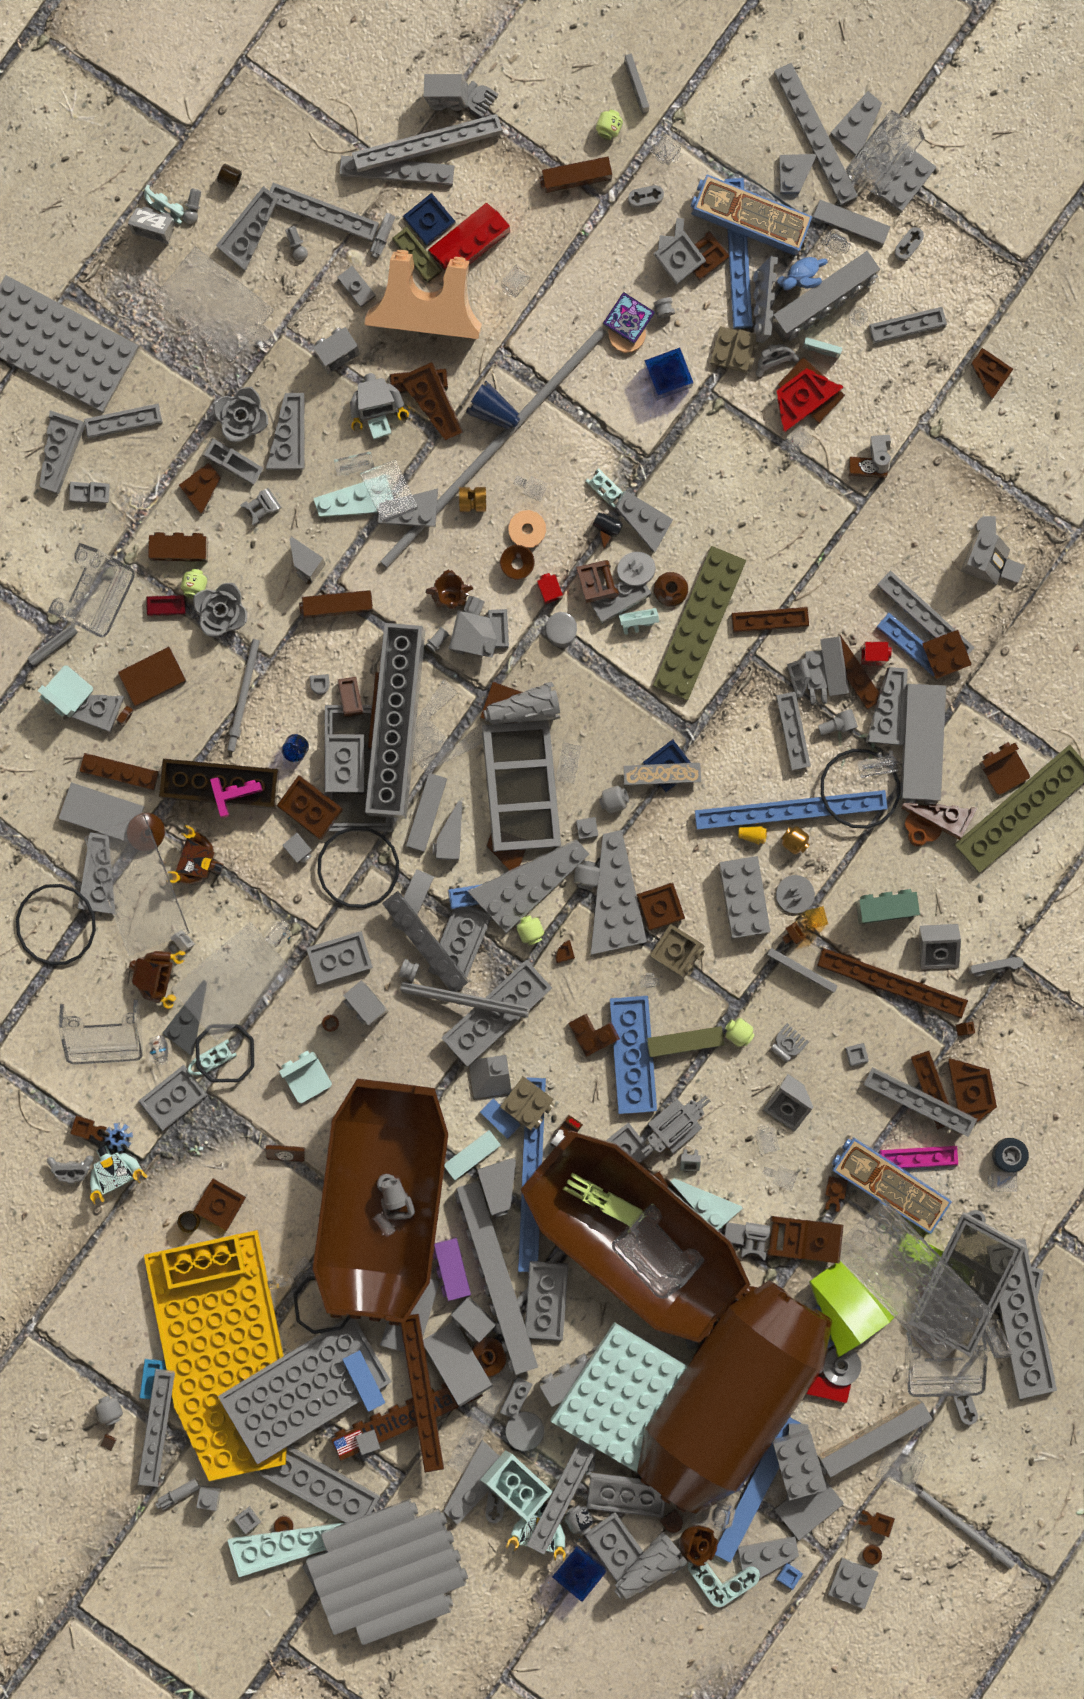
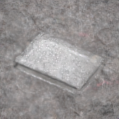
M396 459L360 473L382 523L418 509Z

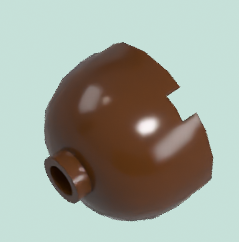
M693 1525L687 1528L679 1539L681 1555L694 1565H706L705 1562L712 1560L717 1551L718 1541L713 1534L715 1532L701 1525Z

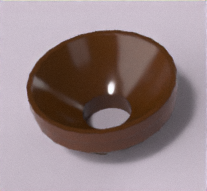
M512 545L505 549L501 555V569L511 579H524L534 569V556L525 546ZM514 559H521L523 561L521 569H514L512 567Z
M666 572L656 580L654 595L662 605L669 607L680 605L688 595L687 581L676 572ZM669 582L675 583L677 591L669 593L666 590V585Z

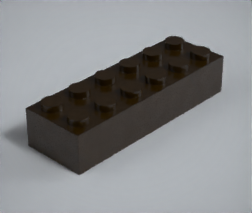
M163 759L159 797L162 799L217 804L210 779L218 777L223 792L226 791L225 788L237 785V788L245 786V782L255 780L256 783H261L263 791L226 801V805L276 809L280 771L273 768Z

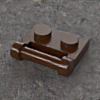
M710 231L705 233L704 237L694 244L698 250L708 243L712 245L702 253L706 261L693 271L699 281L730 257Z
M608 560L576 567L586 603L606 598L614 599L619 596L618 589L615 588L612 579L611 565ZM599 570L603 571L607 590L602 589L597 572Z
M771 1216L770 1243L766 1254L801 1259L806 1220ZM784 1223L785 1230L782 1250H777L779 1224Z

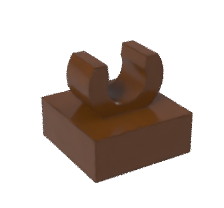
M794 922L785 928L788 934L783 936L782 940L785 944L791 940L797 944L806 937L797 923Z

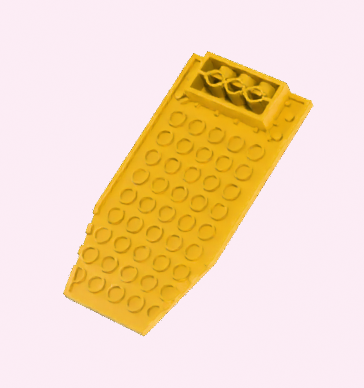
M258 1230L144 1254L166 1369L175 1371L172 1389L174 1408L197 1453L208 1480L212 1481L286 1465L287 1447L257 1464L218 1398L223 1392L284 1356Z

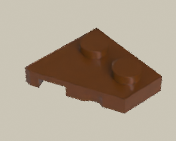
M984 348L979 351L971 363L986 393L993 400L1013 371V368Z
M207 463L179 484V487L202 515L221 477L212 465Z

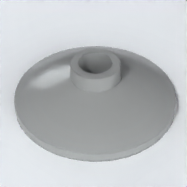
M836 1347L831 1349L826 1354L823 1369L826 1378L830 1382L841 1386L853 1383L861 1372V1360L854 1350H850L837 1357ZM839 1362H844L845 1367L843 1369L838 1368Z

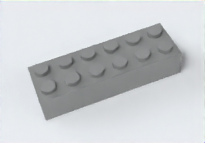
M868 251L864 252L823 280L821 284L813 287L775 313L772 321L773 328L783 342L787 339L789 341L793 340L799 335L798 332L803 328L807 330L812 327L816 319L820 318L822 320L828 316L832 308L838 309L844 305L848 297H856L864 286L867 288L872 286L876 282L875 279L879 277V266Z

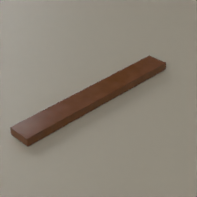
M825 948L822 949L817 966L958 1018L963 1017L968 1002L966 999Z
M419 1314L409 1315L405 1323H401V1330L424 1472L427 1473L444 1470V1463Z

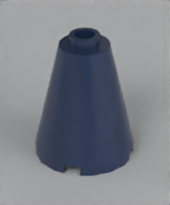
M487 381L484 382V385H481L471 400L473 404L471 408L468 407L466 413L472 417L508 430L511 427L515 429L520 421V418H518L519 413Z

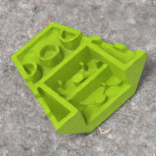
M841 1261L838 1264L834 1263L809 1281L822 1313L832 1319L830 1338L836 1347L837 1357L863 1343L889 1324L897 1315Z

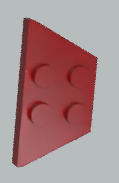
M808 368L803 370L776 391L783 431L787 432L844 387L841 384L828 380V378L816 374Z

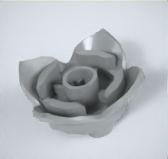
M252 387L241 388L233 397H220L213 403L214 415L222 424V433L229 441L238 442L245 440L251 435L261 433L268 425V415L261 408L260 397ZM244 412L246 418L239 420L237 415H241Z
M223 583L216 590L206 589L194 595V608L201 618L200 627L207 636H220L227 631L238 630L246 624L247 611L241 603V592L234 583ZM225 607V614L218 615L217 608Z

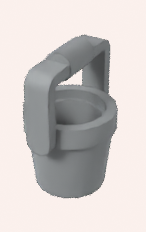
M394 1178L382 1183L383 1198L381 1199V1205L385 1217L395 1220L411 1218L415 1214L411 1198L405 1193L400 1180ZM405 1205L408 1209V1212H390V1210L398 1209Z

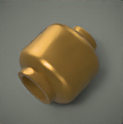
M798 826L789 827L781 837L783 840L782 846L794 855L800 851L804 853L810 845L808 843L809 835Z

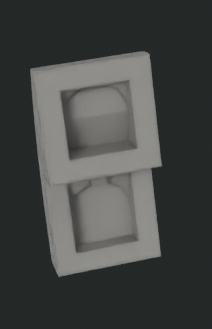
M70 482L68 502L109 503L110 484Z

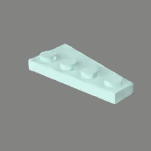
M386 475L313 498L319 517L379 513L380 503L394 500Z

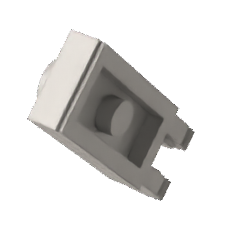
M822 650L806 651L805 658L811 676L807 684L810 704H815L816 696L814 690L821 689L822 704H827V678Z
M1013 957L972 965L967 968L968 973H974L976 977L986 975V970L993 969V973L1005 971L1004 967L1017 969L1023 966L1024 961L1020 957Z

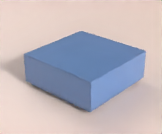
M786 1563L776 1577V1580L793 1590L803 1573L789 1563Z

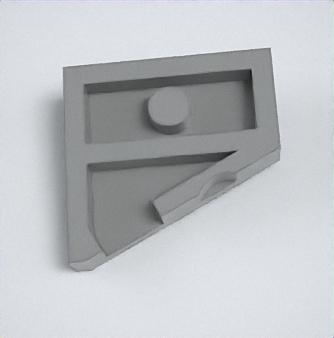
M816 154L779 156L780 194L800 193L816 159Z

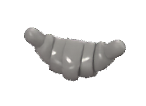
M784 344L769 345L767 349L761 352L762 355L759 358L756 375L761 377L764 371H767L772 366L791 360L798 362L800 358Z
M87 1156L82 1162L69 1161L67 1163L56 1162L53 1157L47 1158V1163L51 1167L52 1173L59 1181L68 1184L84 1180L93 1162L92 1156Z

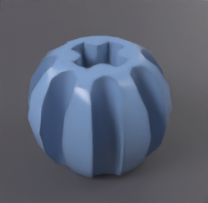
M120 1122L114 1123V1130L110 1126L106 1130V1132L110 1133V1136H104L105 1142L111 1141L108 1147L112 1150L117 1146L118 1152L124 1151L123 1144L128 1148L132 1144L128 1141V1137L133 1138V1132L127 1133L129 1126L126 1124L121 1129ZM121 1132L120 1136H123V1140L117 1142L115 1134Z

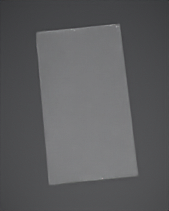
M145 814L90 836L87 835L84 838L129 956L190 933Z

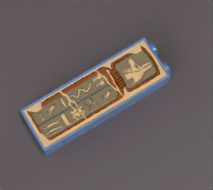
M708 174L704 180L700 179L696 189L699 191L698 197L694 196L690 205L693 208L692 215L797 256L812 216Z
M857 1138L847 1139L842 1146L844 1151L840 1156L837 1154L831 1163L833 1165L832 1170L931 1234L952 1203L951 1199Z

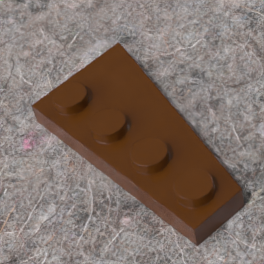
M433 362L398 377V380L419 404L421 410L425 412L444 440L463 433Z

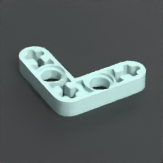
M688 1562L690 1573L710 1602L716 1607H722L755 1586L760 1578V1572L757 1568L747 1567L726 1582L721 1583L707 1562H705L706 1565L700 1566L702 1572L705 1569L707 1570L700 1577L701 1571L699 1568H694L693 1564ZM748 1572H749L750 1574H753V1573H754V1574H755L754 1580H752V1579L750 1578V1579H748V1580L745 1582V1585H744L743 1580L747 1578ZM704 1577H711L713 1584L711 1586L705 1585L703 1583ZM737 1582L740 1584L741 1589L734 1592L730 1589V1584ZM715 1586H718L716 1588V1592L718 1593V1595H724L722 1598L723 1601H721L720 1599H715L716 1593L713 1590Z

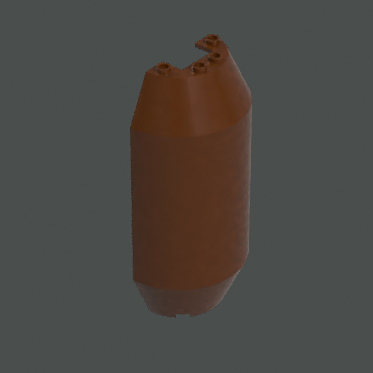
M357 1078L332 1119L313 1262V1272L326 1313L330 1314L331 1318L342 1319V1315L346 1316V1314H349V1318L361 1319V1316L369 1317L370 1321L380 1322L382 1318L385 1321H389L390 1325L400 1326V1323L406 1322L430 1283L449 1135L435 1088ZM390 1174L395 1179L400 1180L405 1193L411 1198L415 1214L411 1218L395 1220L385 1217L381 1205L383 1193L377 1188V1180L381 1175ZM405 1205L401 1208L390 1210V1212H408V1209Z
M570 1130L520 1189L541 1233L655 1330L700 1343L703 1338L705 1340L713 1331L714 1323L717 1319L720 1320L726 1312L725 1310L737 1302L741 1295L745 1297L751 1290L749 1279L731 1241L615 1143ZM574 1173L604 1189L603 1192H611L642 1209L643 1212L635 1227L633 1228L616 1218L602 1224L592 1209L595 1206L563 1190L566 1186L581 1194L580 1190L569 1185L567 1181L570 1179L583 1187L585 1184L571 1177V1174ZM598 1209L602 1220L610 1216Z
M770 1280L729 1306L646 1426L637 1469L638 1474L642 1477L640 1481L648 1487L651 1486L661 1494L660 1498L666 1503L670 1504L672 1502L676 1504V1507L683 1513L689 1511L699 1514L738 1492L823 1371L832 1319L819 1310L814 1309L813 1311L790 1297L785 1289Z

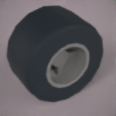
M1004 1138L994 1146L992 1159L1000 1170L1015 1173L1026 1166L1029 1152L1022 1141L1015 1138Z

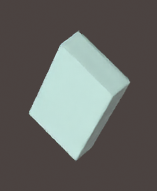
M807 337L803 345V349L834 358H839L842 352V347Z

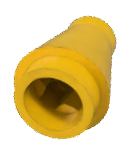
M763 826L739 828L738 838L758 845L760 843L765 844L767 829L763 828Z

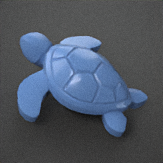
M815 257L803 258L792 265L787 277L780 276L777 282L785 290H790L795 286L804 287L805 289L821 284L822 279L812 277L828 261L826 258L817 260Z

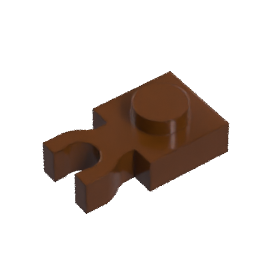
M76 1115L70 1134L88 1140L93 1135L97 1140L103 1141L104 1137H100L98 1131L100 1129L106 1131L107 1127L94 1126V1120Z
M828 1176L825 1195L830 1197L825 1203L824 1209L829 1210V1205L835 1203V1211H840L839 1198H845L848 1180Z
M862 1510V1514H866L868 1520L866 1522L859 1520L858 1524L863 1526L871 1525L870 1531L890 1537L895 1518L879 1512L872 1516L870 1512Z

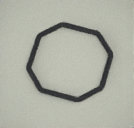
M212 1024L196 1038V1068L212 1083L240 1082L255 1066L254 1039L238 1024ZM211 1028H238L250 1040L251 1066L239 1078L212 1079L200 1067L199 1041Z
M315 1276L305 1278L293 1294L297 1323L312 1334L343 1329L350 1320V1315L338 1327L313 1330L300 1320L297 1294L308 1281L316 1280Z

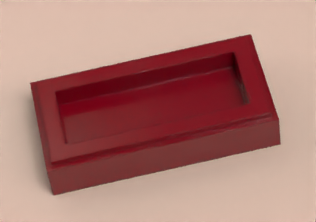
M185 595L146 596L147 616L186 615Z

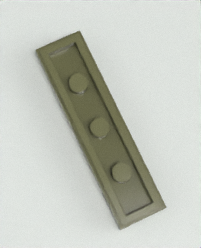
M722 1026L646 1038L649 1057L725 1045Z

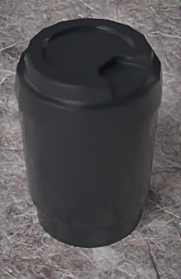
M599 512L592 526L611 537H617L623 523L616 518Z

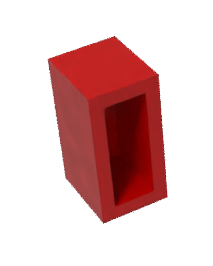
M865 641L861 646V665L884 666L889 661V658L891 659L892 648L888 647V642Z

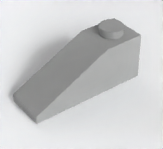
M458 801L439 834L437 843H433V854L436 855V859L460 860L462 801Z

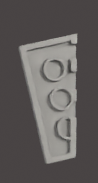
M285 393L266 470H305L304 393Z
M888 667L886 669L866 742L904 745L908 669Z
M483 1440L444 1509V1512L457 1525L490 1490L480 1479L500 1456Z

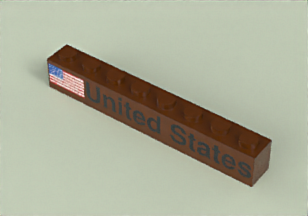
M445 1382L440 1384L441 1388L435 1391L431 1388L436 1417L459 1407ZM483 1393L475 1397L474 1399L470 1400L469 1402H472L480 1397H483ZM413 1398L405 1400L406 1404L400 1407L396 1404L387 1408L388 1412L382 1415L380 1412L369 1417L370 1420L363 1423L360 1420L352 1424L353 1428L347 1431L343 1428L334 1432L335 1436L331 1440L340 1461L360 1452L356 1435L375 1430L378 1442L381 1443L416 1427L417 1422Z

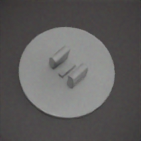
M632 552L625 555L617 567L619 578L629 586L645 585L653 578L656 570L653 559L643 552Z
M792 875L783 879L776 891L779 905L789 913L806 911L812 905L815 896L811 882L799 875Z

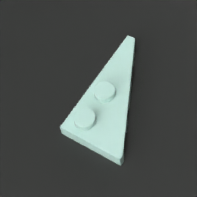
M675 1178L670 1181L697 1213L717 1230L743 1209L738 1204Z

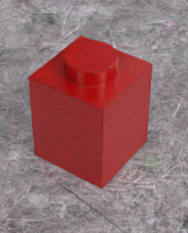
M547 573L539 577L540 580H537V585L545 604L563 598L555 574Z

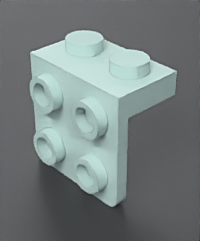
M65 665L46 687L42 685L37 691L41 693L39 698L45 703L49 704L51 702L56 706L54 710L62 717L67 715L70 718L93 692V687L69 666Z
M308 1051L298 1056L299 1060L292 1063L290 1060L281 1066L282 1070L279 1071L299 1103H304L332 1085L314 1052L309 1053Z

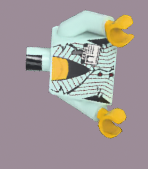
M106 1145L96 1150L101 1161L94 1164V1168L91 1170L90 1187L92 1194L90 1199L94 1205L96 1204V1198H100L101 1202H104L102 1194L104 1195L133 1179L141 1183L139 1177L143 1175L147 1178V1174L142 1171L136 1159L120 1152L111 1155Z
M542 1504L538 1514L535 1513L528 1522L521 1518L514 1525L506 1548H508L510 1543L515 1545L514 1551L517 1550L519 1545L527 1546L547 1504ZM559 1524L546 1551L554 1552L555 1561L556 1556L559 1554L563 1556V1561H565V1535L561 1524Z

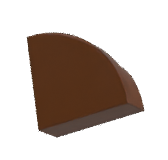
M570 940L564 942L559 947L556 954V963L575 959Z

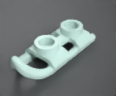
M147 185L144 191L147 203L159 212L170 214L171 218L180 225L182 223L180 218L184 214L183 207L178 203H168V198L164 194H154L150 190V186ZM167 207L168 209H170V213L164 210V208Z
M598 468L596 470L597 474L591 480L587 479L586 482L615 509L616 505L612 502L619 495H622L623 492ZM600 487L606 491L604 494L599 490Z
M228 1039L200 1055V1062L206 1073L237 1056L236 1052L231 1054L226 1045L229 1043ZM215 1050L217 1051L216 1054L210 1056V1053L214 1052ZM220 1057V1058H221V1061H219V1062H217V1063L215 1064V1063H214V1060H216V1059H218V1058ZM195 1058L188 1066V1073L197 1076L203 1075L201 1072H193L191 1070L192 1066L196 1063Z

